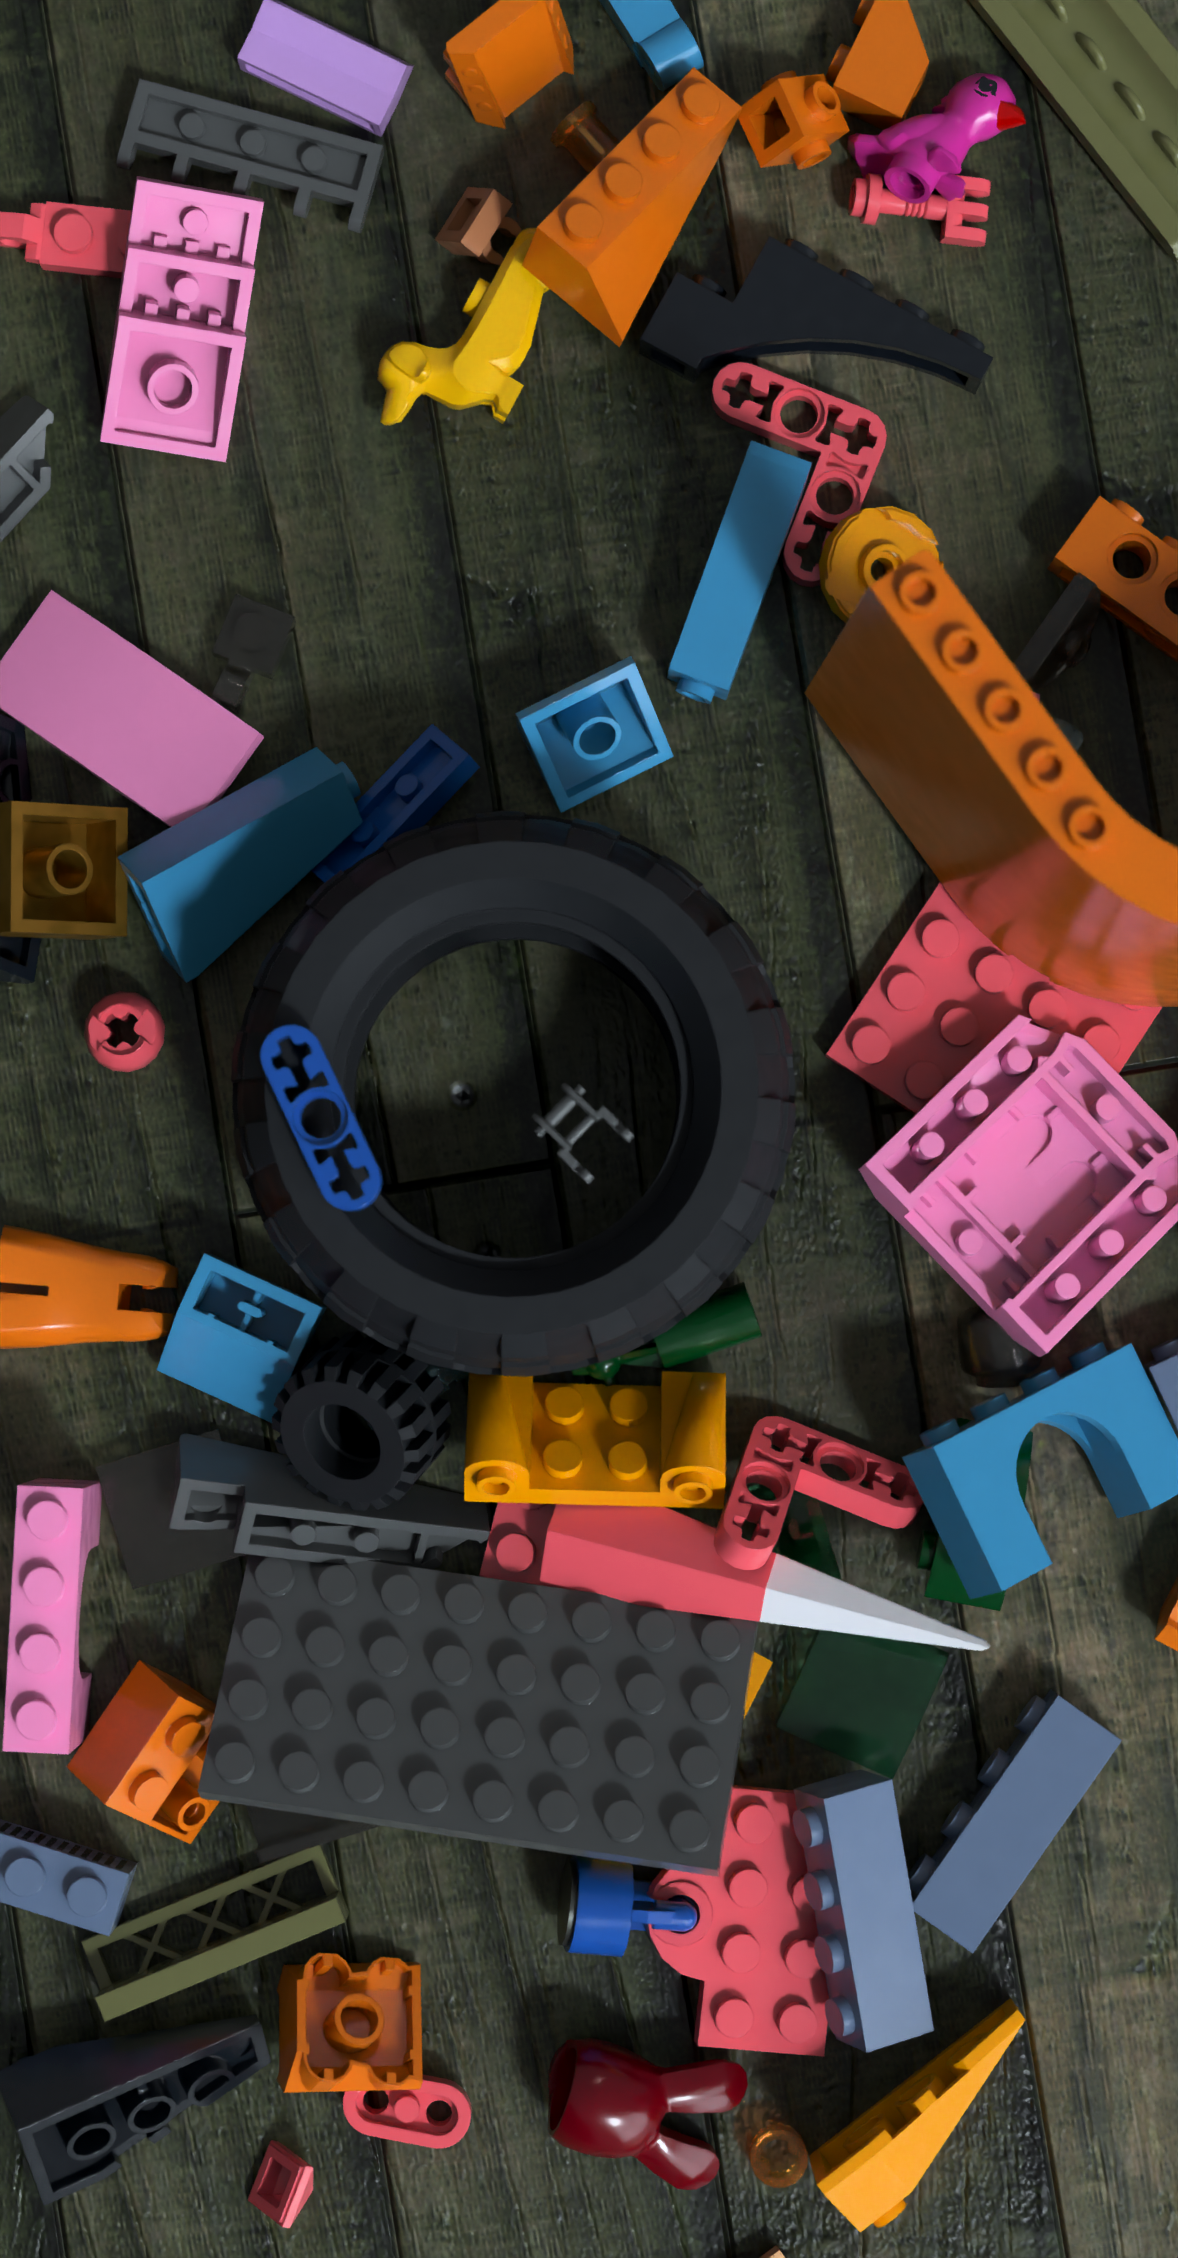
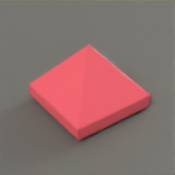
M271 2140L248 2201L280 2226L290 2228L313 2191V2166L279 2141Z

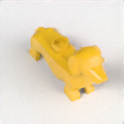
M526 228L518 234L491 283L479 278L462 312L473 318L456 344L448 348H433L416 342L401 341L391 345L384 353L377 371L378 381L386 390L380 419L382 424L391 426L402 422L420 395H427L455 410L487 405L491 407L493 418L502 424L504 423L524 386L510 376L521 366L531 347L542 297L545 292L549 291L545 284L522 266L536 228Z

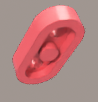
M423 2075V2083L420 2090H383L386 2092L389 2102L379 2109L372 2108L366 2103L364 2095L367 2091H345L343 2111L347 2121L355 2130L368 2136L442 2149L459 2142L468 2131L471 2121L472 2108L467 2093L454 2081ZM441 2100L451 2107L452 2114L446 2120L436 2121L429 2116L428 2106L434 2101Z

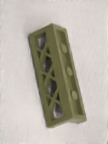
M318 1841L117 1925L110 1936L96 1933L83 1938L81 1943L100 1988L95 1999L104 2022L340 1925L346 1922L349 1910L322 1843ZM312 1860L326 1894L305 1903L279 1894L278 1891L287 1870ZM277 1875L271 1890L255 1884ZM241 1889L267 1899L258 1922L244 1928L219 1918L227 1896ZM218 1899L212 1914L197 1909V1907ZM273 1903L289 1908L267 1918ZM180 1914H185L208 1924L199 1946L187 1952H182L159 1942L168 1920ZM158 1924L152 1939L137 1933ZM214 1927L230 1933L208 1942ZM124 1938L148 1949L138 1972L114 1981L101 1947ZM155 1952L170 1958L149 1967Z

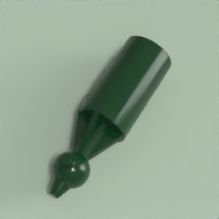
M742 1282L714 1292L704 1304L665 1333L624 1355L571 1370L572 1374L590 1375L595 1379L602 1380L605 1386H611L616 1383L614 1375L618 1372L621 1364L668 1369L762 1337L746 1285Z

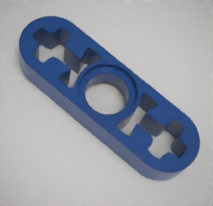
M285 1025L275 1029L263 1042L260 1053L261 1064L322 1195L332 1206L344 1211H359L367 1208L377 1199L381 1191L382 1174L320 1041L311 1031L302 1026ZM288 1038H291L297 1046H304L306 1044L310 1046L312 1054L303 1059V1065L310 1080L313 1081L321 1073H324L328 1081V1085L325 1087H314L304 1091L292 1103L288 1098L286 1090L300 1087L296 1077L288 1067L277 1069L274 1063V1059L282 1055L280 1043ZM316 1099H329L333 1101L341 1112L340 1127L332 1136L321 1139L310 1136L302 1124V1114L305 1107ZM351 1134H353L357 1143V1148L343 1151L354 1169L366 1167L370 1178L361 1183L364 1195L354 1200L346 1191L336 1194L333 1190L332 1182L340 1177V1171L334 1158L330 1156L320 1165L315 1155L317 1150L332 1149L340 1145Z

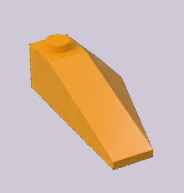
M1011 1998L809 2155L816 2185L859 2232H862L872 2223L876 2228H881L895 2219L905 2209L907 2203L904 2198L912 2193L1026 2019Z

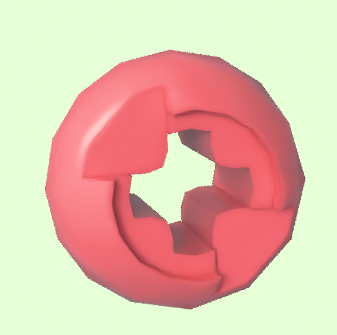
M119 991L104 996L92 1007L85 1020L84 1038L88 1051L99 1064L112 1071L131 1072L144 1068L157 1057L164 1043L165 1025L161 1012L150 999L136 992ZM135 1016L138 1021L133 1029L140 1036L138 1041L133 1046L123 1041L115 1048L111 1044L116 1035L110 1028L112 1021L118 1018L121 1021L127 1022Z

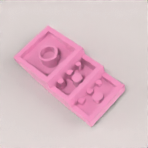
M136 176L100 442L226 462L246 343L245 329L254 281V261L264 206L262 198Z
M52 590L0 661V710L33 731L45 742L74 760L102 782L169 827L219 801L264 739L261 733Z

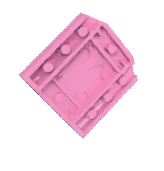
M1017 1015L896 1132L859 1171L872 1194L986 1314L1011 1339L1038 1357L1047 1354L1178 1221V1140L1175 1132L1085 1039L1064 1032L1062 1035L1030 1024L1029 1022L1032 1020L1030 1018Z

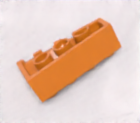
M693 67L537 226L522 266L620 347L724 149L742 107Z

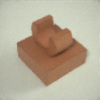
M467 187L436 236L435 241L453 255L473 256L486 264L501 265L504 258L495 252L491 246L493 234L498 229L505 236L516 238L521 232V228L515 220L505 217L512 203L498 191L492 188Z

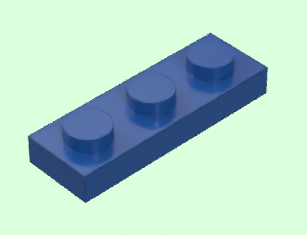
M431 724L356 802L363 823L315 866L311 872L325 883L339 871H345L363 857L384 846L383 843L404 832L423 827L480 768L479 765L466 751L435 725Z

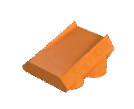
M499 0L447 41L446 49L443 52V59L449 65L445 72V79L468 105L475 122L506 129L505 118L562 72L574 75L573 42L558 0Z
M317 1953L305 1964L283 1965L277 1993L279 1994V2074L277 2082L283 2093L421 2089L423 2071L421 1964L419 1962H403L399 1958L380 1957L372 1963H347L338 1954Z

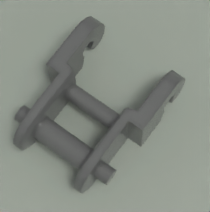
M564 1082L561 1088L566 1095L546 1116L542 1118L536 1113L531 1116L539 1124L534 1132L540 1138L547 1132L563 1148L557 1155L589 1185L595 1178L569 1154L572 1145L594 1122H598L601 1119L609 1124L628 1143L635 1136L604 1106L596 1112L581 1098L586 1092L583 1087L578 1084L572 1089ZM577 1104L587 1115L563 1138L554 1127Z

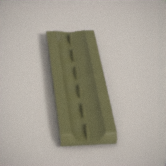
M969 0L1167 254L1177 264L1178 52L1137 0Z

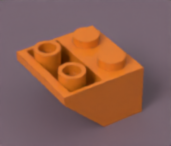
M139 1660L77 1750L67 1768L104 1805L191 1844L220 1802L202 1799L198 1793L216 1704L181 1680Z

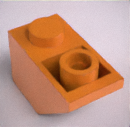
M861 0L853 19V23L860 26L861 29L851 48L842 43L840 44L829 66L826 79L834 83L833 89L839 97L840 110L881 130H885L906 119L924 82L930 61L908 0Z

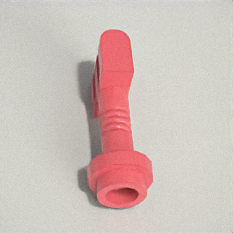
M867 173L865 179L856 177L853 179L849 196V216L860 217V223L866 225H875L879 213L897 216L904 214L906 217L910 215V217L916 216L917 218L922 217L923 219L941 221L939 243L982 247L985 246L986 231L980 228L962 226V221H987L989 207L981 203L967 202L964 199L965 196L976 198L990 196L991 182L987 179L956 175L961 177L966 183L964 187L965 194L962 198L948 201L942 195L931 194L926 202L914 204L901 200L888 188H883L881 174Z

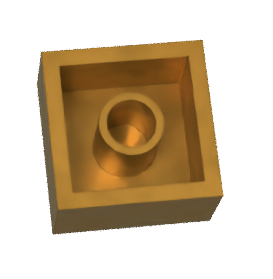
M24 801L1 802L0 936L82 940L126 937L127 878L117 857L128 851V808Z

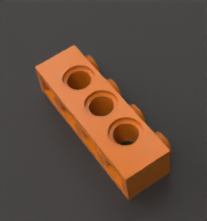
M1099 496L1047 569L1178 663V615L1170 611L1165 602V591L1169 588L1178 587V540L1170 536H1164L1162 540L1141 526L1144 518L1133 507L1119 499H1113L1109 503ZM1126 550L1138 555L1144 566L1143 576L1130 579L1120 575L1113 564L1114 553Z

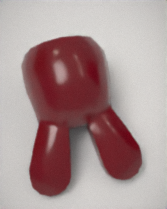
M595 2038L569 2039L556 2051L550 2063L548 2073V2132L560 2145L583 2154L605 2158L632 2156L675 2188L696 2190L707 2185L717 2175L719 2159L716 2151L707 2142L660 2125L668 2112L723 2113L733 2109L741 2102L748 2086L747 2073L739 2063L727 2059H711L665 2068L654 2065L625 2047Z

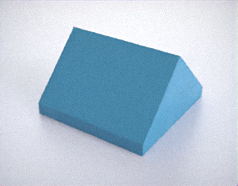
M631 656L515 713L517 728L561 813L674 757L640 673Z

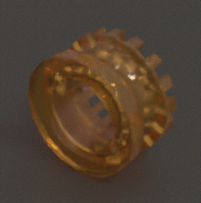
M777 2123V2125L769 2124L765 2128L760 2129L755 2137L753 2136L751 2146L749 2147L750 2161L755 2176L760 2181L774 2188H785L795 2184L804 2175L808 2165V2152L801 2134L796 2132L793 2127L785 2126L783 2123ZM773 2140H785L788 2152L797 2155L794 2164L788 2170L772 2172L769 2160L760 2157L762 2149L767 2143Z

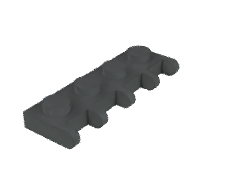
M139 78L117 156V167L131 170L136 152L141 150L174 159L175 163L171 176V181L174 183L185 185L191 165H196L236 176L232 192L234 194L248 196L252 181L297 193L293 215L301 218H307L313 198L352 208L348 218V230L361 234L384 156V147L373 142Z

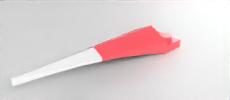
M498 1502L479 1576L592 1592L644 1607L978 1651L991 1647L985 1639L773 1551L765 1565L758 1569L743 1570L735 1568L724 1562L716 1552L714 1547L716 1527L669 1507Z

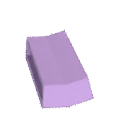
M263 0L254 24L237 57L240 70L382 137L414 67V65L278 0Z

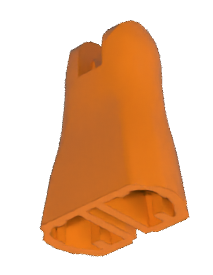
M4 1225L0 1239V1349L41 1348L115 1341L140 1342L155 1340L169 1335L176 1314L157 1312L150 1308H140V1311L130 1310L132 1285H141L142 1289L178 1288L177 1267L164 1260L143 1254L118 1251L49 1233Z

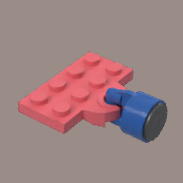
M733 1785L719 1877L662 1869L653 1881L636 1880L633 1878V1867L630 1863L573 1855L571 1860L566 1861L561 1877L557 1913L558 1942L564 1946L565 1952L622 1957L627 1947L630 1930L646 1931L656 1952L664 1961L680 1974L700 1980L694 2042L697 2046L824 2057L828 2025L825 2003L829 1999L825 1972L821 1969L815 1955L814 1942L818 1936L815 1912L809 1904L804 1891V1876L808 1871L804 1848L799 1842L793 1826V1814L797 1810L794 1790Z

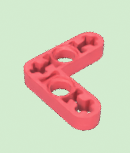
M744 362L729 364L719 371L713 383L711 400L713 409L718 416L729 424L819 458L786 540L782 557L784 571L792 581L806 587L821 585L819 563L813 567L812 572L805 571L800 568L802 557L793 553L796 547L806 549L809 546L816 528L815 525H804V519L810 517L820 526L834 529L842 519L861 509L885 448L887 438L885 425L878 415L868 409L756 365ZM740 379L747 380L751 383L749 393L765 401L768 398L769 388L779 391L780 393L772 405L769 422L759 419L763 411V405L750 400H745L740 409L729 405L730 394L722 390L724 386L735 387ZM796 400L805 401L810 404L817 416L814 427L803 433H795L788 430L782 423L780 416L781 410L786 404ZM828 411L839 415L835 420L833 428L846 433H852L856 425L864 426L868 429L866 439L874 443L875 446L873 448L863 446L858 455L851 454L846 451L848 440L832 432L830 433L828 445L817 442L825 429ZM831 481L841 482L851 492L852 505L841 514L826 513L820 508L816 499V493L820 486ZM830 531L827 532L826 537H825V539H824V542H823V544H822L821 554H822V551H823V547H824V544H825V540L827 539V537H828V536L830 535V533H831Z
M766 1416L757 1421L743 1449L714 1535V1547L724 1562L735 1568L754 1570L765 1565L779 1538L794 1490L893 1529L905 1528L911 1525L924 1502L906 1466L790 1419L779 1416ZM771 1445L781 1448L780 1452L772 1449ZM803 1456L810 1458L807 1464L801 1462ZM821 1464L837 1465L848 1474L850 1480L840 1481L831 1478L822 1470ZM863 1480L869 1482L867 1488L861 1486ZM749 1483L762 1484L774 1493L776 1499L771 1501L759 1499L752 1495L746 1485ZM891 1493L899 1496L898 1500L891 1497ZM745 1520L757 1524L751 1541L741 1537Z

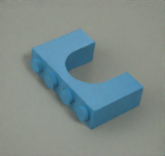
M1103 1341L1086 1347L1068 1357L1072 1366L1071 1369L1058 1375L1055 1367H1050L1026 1378L1019 1383L1023 1394L1009 1401L1005 1392L978 1403L970 1408L974 1420L959 1427L954 1418L921 1433L919 1436L924 1446L902 1457L970 1599L1002 1592L1053 1564L1022 1501L1017 1484L1016 1466L1018 1453L1024 1438L1037 1423L1048 1424L1063 1430L1081 1446L1117 1518L1150 1510L1178 1495V1438L1132 1343L1107 1351Z

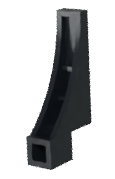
M770 236L733 302L725 298L726 291L711 279L698 274H694L692 279H689L677 272L640 338V355L694 384L700 373L732 363L761 357L828 354L850 355L895 363L936 376L976 394L993 360L992 356L983 352L985 345L969 333L952 329L949 334L929 323V315L919 306L903 299H897L895 303H892L872 292L874 289L873 284L860 274L849 269H841L837 273L816 262L819 258L818 255L803 243L789 238L785 239L784 243H781Z

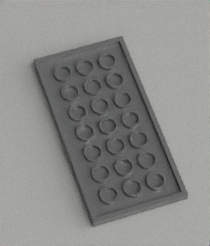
M249 1554L198 1793L202 1799L719 1877L759 1623L758 1621L644 1607L592 1592L368 1560L334 1565Z

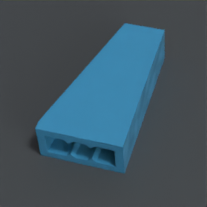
M751 440L668 669L667 679L678 683L675 691L679 694L707 704H711L713 696L727 700L804 493L812 462Z
M315 747L117 857L162 957L186 983L199 976L363 823L354 798L361 794L360 788L354 775L344 762L341 761L335 765L322 751Z

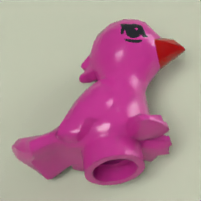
M976 73L957 82L949 91V94L941 99V104L933 107L931 114L911 117L883 130L879 135L860 133L849 135L847 149L859 167L864 179L867 173L881 174L884 177L887 188L901 200L914 204L924 203L930 198L933 190L936 189L943 198L951 201L955 198H962L965 194L964 187L966 183L955 174L961 172V164L968 150L975 143L987 141L1004 130L1026 124L1024 112L1016 106V98L1011 88L1002 77L995 74Z

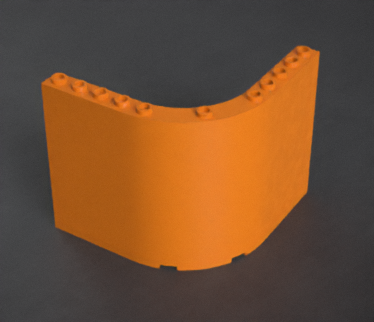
M926 549L919 551L869 586L804 692L951 898L973 925L1000 950L1009 956L1012 954L1030 968L1049 977V981L1085 996L1118 1004L1147 1007H1178V848L1156 837L1134 821L1111 799L1083 763L933 553Z

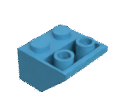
M204 1253L177 1310L157 1371L272 1423V1416L278 1411L274 1406L277 1394L284 1388V1384L298 1371L327 1307L213 1254Z

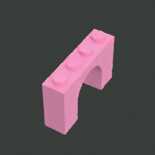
M37 1478L17 1485L2 1751L70 1754L89 1734L92 1673L80 1672L79 1618L87 1557L89 1551L99 1545L103 1481Z

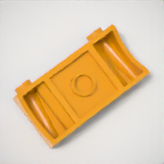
M662 1371L661 1386H605L604 1384L533 1382V1376H502L469 1372L464 1461V1502L724 1508L726 1486V1373Z

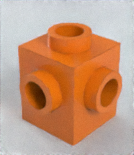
M793 70L778 74L761 86L762 91L741 105L742 110L738 116L761 168L795 163L799 170L814 166L831 155L832 151L829 145L850 131L840 110L839 97L829 85L824 74L797 76Z

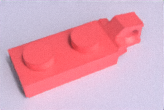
M46 201V204L31 203L30 215L26 213L0 212V247L25 249V261L40 264L42 270L122 278L131 210Z

